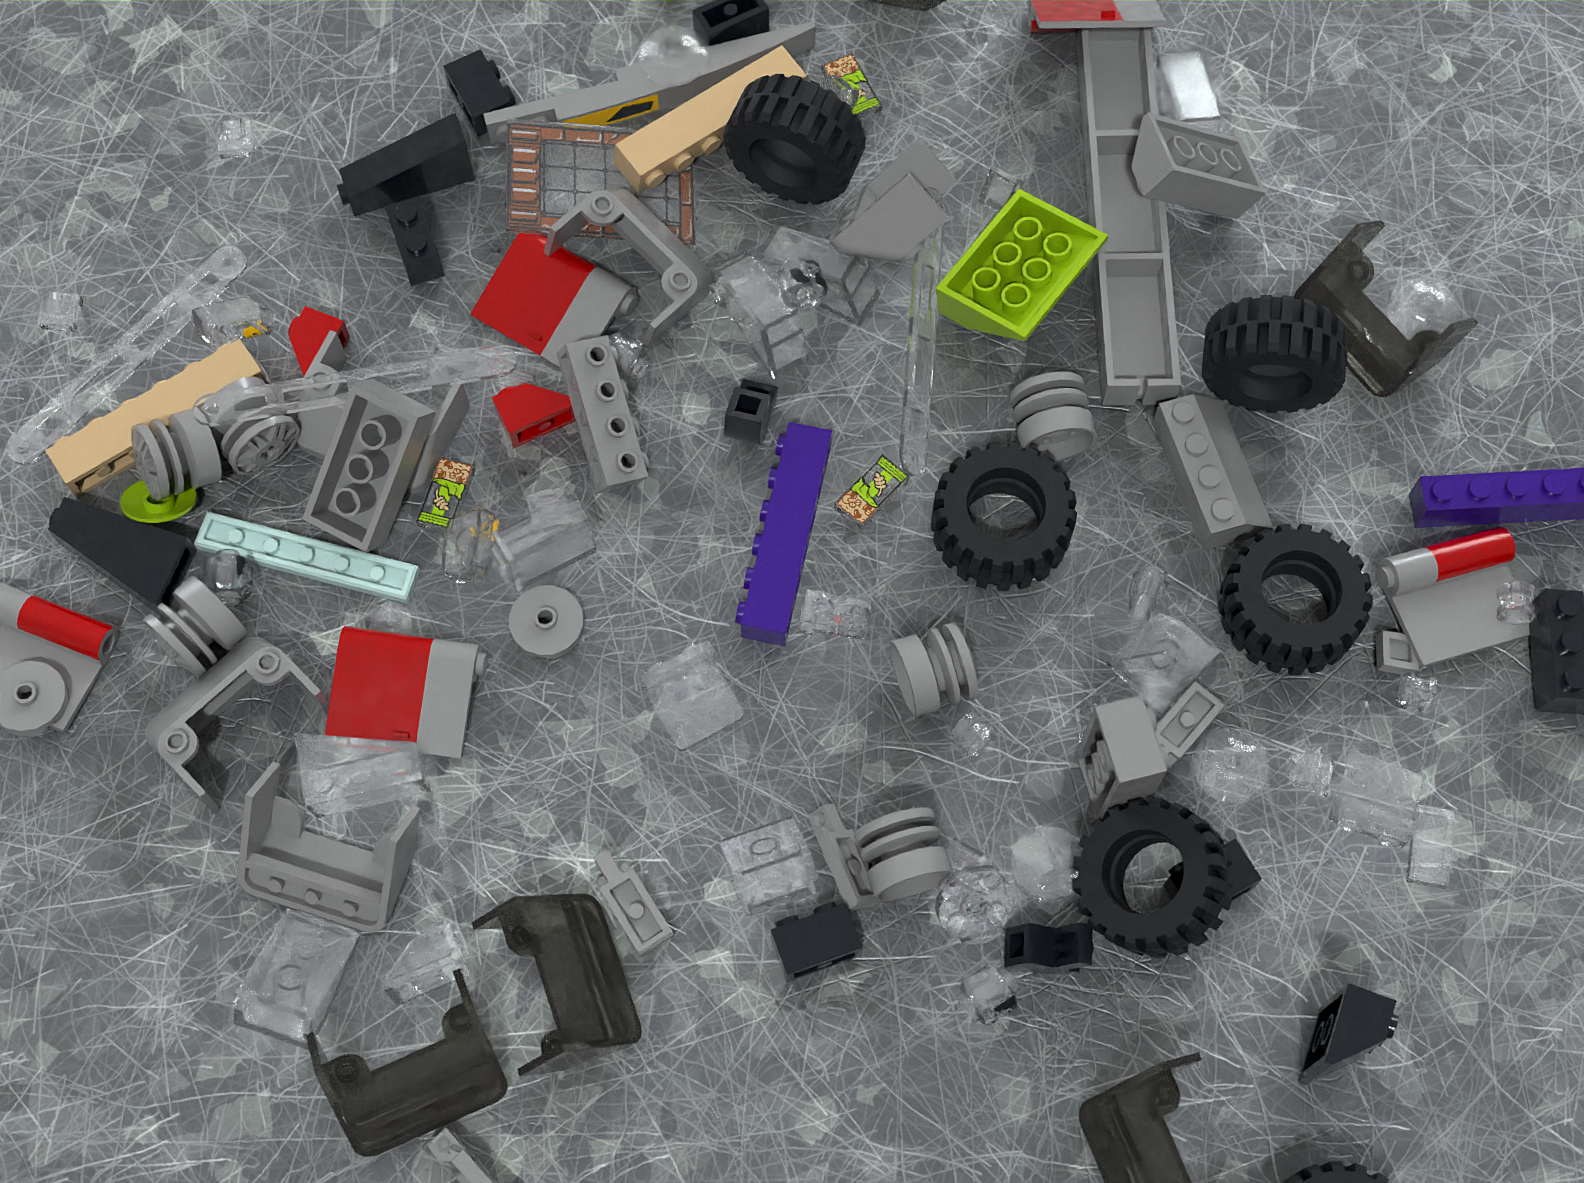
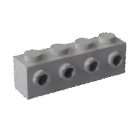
M607 335L565 344L556 354L597 494L639 484L648 477L649 461L646 453L643 450L641 451L637 439L639 427L636 418L630 415L627 404L629 399L626 383L620 380L617 370L618 354L613 345L610 346Z

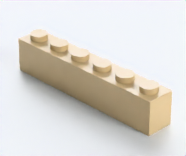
M781 45L615 144L613 163L637 193L647 187L650 189L655 188L670 173L675 170L678 172L685 170L692 164L695 158L703 153L709 155L719 148L724 141L723 133L725 126L742 92L749 83L766 75L770 77L774 74H784L785 77L796 75L806 81L807 75Z
M239 338L232 343L220 346L215 353L205 359L187 365L182 372L170 379L157 382L151 390L137 398L124 401L118 409L104 417L91 420L86 427L71 436H64L58 439L53 446L45 451L77 499L136 465L131 442V428L133 425L144 423L149 428L151 420L159 419L169 432L168 420L171 414L196 408L201 412L205 403L217 391L240 378L254 376L261 378L267 386L268 384L261 369Z

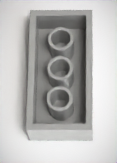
M373 379L352 384L302 519L365 552L384 545L436 411Z
M1142 695L1096 706L1076 752V759L1095 819L1098 817L1104 820L1110 816L1108 809L1117 804L1124 808H1129L1128 802L1130 799L1142 798L1149 802L1167 772L1166 768L1170 766L1167 750L1163 744L1158 745L1154 733L1157 730L1154 711L1151 707L1145 706Z

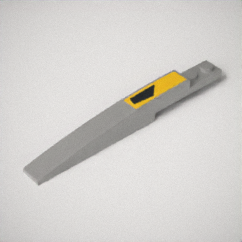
M814 21L615 69V82L484 113L490 144L507 142L508 124L594 131L686 102L781 45L791 57L815 47Z

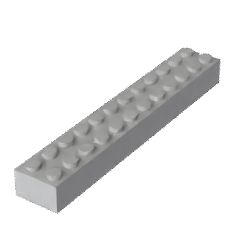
M1078 28L1076 52L1088 220L1090 226L1108 235V240L1091 260L1102 405H1134L1136 399L1141 398V405H1159V403L1176 399L1181 387L1166 203L1144 197L1137 188V180L1131 169L1142 118L1147 112L1158 115L1151 28Z

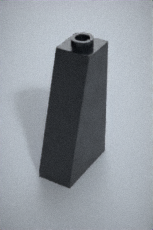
M456 113L448 115L340 168L339 172L343 183L338 184L337 188L343 205L350 203L355 217L384 208L387 205L417 196L421 197L475 180L467 144Z
M64 497L60 506L54 509L49 520L48 530L60 545L161 616L163 615L159 612L157 606L163 603L171 607L175 598L173 592L181 586L197 552L186 536L138 522Z

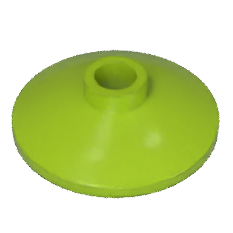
M141 480L132 484L123 492L120 498V506L122 512L135 521L160 523L174 520L189 512L196 503L197 494L196 490L184 480V491L181 494L174 495L169 490V496L166 499L157 501L149 493L144 481Z

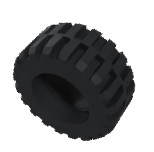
M774 74L770 77L766 75L749 83L742 92L723 133L724 145L729 159H733L734 167L738 172H743L748 181L752 184H758L761 186V190L768 194L772 192L779 195L778 198L786 201L789 199L795 200L798 204L811 202L813 205L821 204L825 201L829 202L844 193L862 157L866 141L861 120L857 114L852 113V107L846 101L842 102L838 99V94L830 89L827 91L821 88L820 84L813 80L807 82L802 80L800 76L792 75L785 77L784 74Z
M1261 295L1260 298L1255 299L1252 297L1242 298L1238 303L1231 302L1226 304L1207 323L1204 338L1202 377L1208 389L1214 392L1217 398L1222 401L1226 399L1230 405L1236 407L1244 406L1247 410L1251 411L1266 410L1267 413H1277L1278 411L1291 413L1297 412L1298 409L1305 408L1309 410L1315 408L1319 403L1323 405L1329 402L1332 397L1337 395L1345 383L1348 343L1347 328L1336 313H1332L1328 307L1322 304L1319 306L1315 305L1312 300L1305 298L1297 300L1293 299V296L1282 295V297Z
M999 442L987 443L986 450L983 451L977 446L968 450L965 460L962 457H957L950 464L949 472L942 474L938 483V490L935 491L931 531L934 532L933 542L936 550L943 551L942 560L948 568L958 567V577L964 581H968L971 577L977 580V587L986 590L988 584L997 585V591H1009L1010 585L1017 584L1018 589L1021 590L1030 587L1033 578L1038 582L1044 580L1049 576L1051 568L1056 569L1062 562L1076 524L1077 512L1075 507L1077 500L1075 492L1069 490L1071 482L1066 473L1058 474V464L1050 457L1046 460L1040 458L1041 451L1030 447L1029 451L1019 449L1020 443L1009 442L1008 447H1000ZM996 493L1009 494L1023 500L1031 507L1037 517L1038 526L1035 531L1021 539L999 540L981 532L970 519L968 510L972 503L983 496Z
M1290 524L1277 525L1274 533L1268 528L1257 533L1255 539H1249L1240 548L1238 555H1235L1219 592L1222 595L1218 602L1219 614L1222 616L1226 615L1222 626L1226 634H1234L1235 638L1232 644L1239 652L1243 649L1250 653L1249 661L1258 665L1259 661L1269 664L1267 670L1278 674L1282 668L1288 669L1289 675H1302L1306 668L1313 674L1322 671L1326 664L1334 665L1343 657L1345 652L1350 650L1365 628L1370 617L1368 612L1373 604V595L1368 593L1372 583L1369 574L1361 573L1365 564L1359 555L1352 557L1348 552L1351 546L1343 539L1338 543L1330 538L1333 533L1324 529L1320 533L1311 531V525L1299 524L1297 529H1292ZM1281 574L1295 575L1306 579L1322 594L1327 606V618L1314 625H1297L1281 619L1265 602L1261 588L1263 581L1269 577Z
M1152 797L1149 802L1142 798H1135L1129 800V808H1124L1120 804L1109 808L1108 813L1110 816L1104 820L1098 817L1091 824V827L1095 829L1091 836H1082L1078 844L1084 848L1081 857L1074 856L1072 868L1079 872V877L1072 879L1073 892L1082 897L1076 902L1081 914L1089 917L1088 924H1091L1095 932L1103 935L1104 939L1141 956L1147 954L1153 958H1165L1168 952L1178 956L1188 952L1187 945L1190 943L1199 947L1208 940L1204 933L1209 928L1217 931L1223 921L1218 918V915L1222 908L1229 910L1233 900L1226 895L1227 888L1235 887V875L1228 871V867L1233 864L1230 852L1222 847L1224 840L1218 832L1210 827L1209 823L1176 802L1171 804L1163 798ZM1156 843L1172 844L1180 851L1184 865L1183 881L1178 893L1169 904L1160 910L1147 914L1134 911L1126 901L1123 888L1124 875L1129 863L1138 852Z

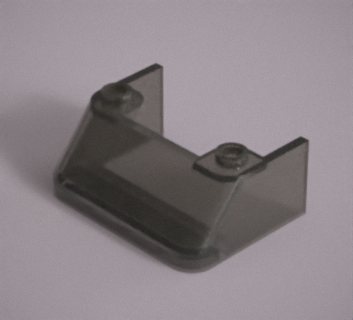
M1382 220L1356 224L1296 290L1293 299L1302 300L1303 298L1312 300L1317 306L1322 304L1340 317L1348 332L1346 367L1370 393L1377 397H1387L1396 394L1441 362L1479 323L1475 318L1451 323L1441 334L1435 330H1424L1415 334L1410 341L1407 340L1362 292L1370 284L1374 276L1373 263L1363 252V249L1386 226Z
M586 893L514 896L471 922L474 930L502 928L506 944L510 950L521 957H534L557 1027L556 1030H552L542 1037V1055L517 1068L519 1077L564 1071L623 1050L640 1040L642 1035L641 1023L604 912L599 902L593 896Z
M460 968L454 970L453 974L463 1003L450 1008L442 1018L441 1025L446 1038L371 1071L365 1059L356 1054H345L328 1061L315 1033L311 1032L306 1035L315 1076L350 1145L358 1155L373 1157L490 1106L501 1100L506 1094L508 1082L478 1006Z
M1199 1052L1158 1063L1082 1103L1079 1110V1122L1104 1183H1192L1163 1117L1174 1112L1180 1103V1091L1173 1074L1201 1061L1202 1058Z

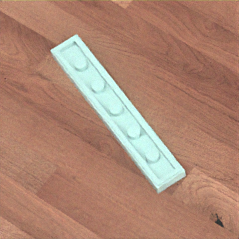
M208 511L194 543L198 550L236 559V555H241L248 558L255 565L408 604L420 573V569L416 565Z

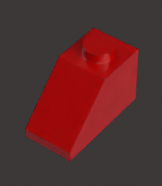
M307 306L303 308L299 317H295L292 320L288 331V336L303 376H305L330 330L337 332L343 350L350 339L343 320Z
M523 383L518 386H508L502 389L498 395L492 397L496 415L513 448L576 421L569 396L535 385Z

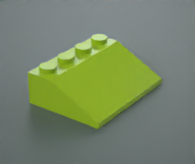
M1018 189L936 287L938 311L967 329L1026 341L1108 240V235L1039 198Z

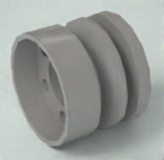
M1060 371L1044 373L1021 382L1010 392L1009 402L1013 409V420L1019 425L1017 437L1020 449L1029 451L1030 447L1041 451L1040 458L1043 460L1050 457L1054 461H1061L1089 450L1096 443L1098 436L1093 415L1087 409L1089 398L1085 393L1086 386L1081 375Z
M254 376L240 378L227 384L205 403L201 411L211 429L216 446L220 447V452L236 473L240 475L258 474L271 468L285 458L294 448L300 436V428L293 418L290 417L283 406L279 405L278 399L261 378Z
M192 408L171 414L168 420L169 432L159 419L151 420L149 428L144 423L132 426L131 442L135 464L149 493L155 500L166 499L169 496V490L174 495L181 494L184 491V478L194 489L212 485L221 480L222 469L216 442L205 417L198 409Z
M191 576L173 592L176 601L181 606L177 613L161 603L157 606V609L167 620L166 623L162 624L152 614H148L142 621L149 629L153 641L176 665L190 671L199 678L206 672L202 664L196 659L199 654L213 665L217 661L215 654L209 647L213 641L224 649L230 650L248 632L213 592L196 577Z
M955 622L942 625V635L937 628L928 629V648H925L917 634L890 641V655L895 676L906 706L915 718L940 710L941 691L953 706L960 704V693L966 701L978 698L979 690L975 661L968 643Z
M920 807L889 813L865 824L855 832L857 846L864 848L861 850L862 861L867 863L880 862L867 871V877L875 900L893 901L931 890L953 877L954 872L946 849L941 846L928 847L936 842L941 835L939 828L932 826L936 821L932 809Z

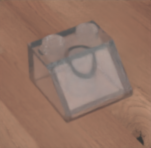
M792 816L718 841L746 917L766 914L773 908L793 901H803L811 895L822 891L811 851Z

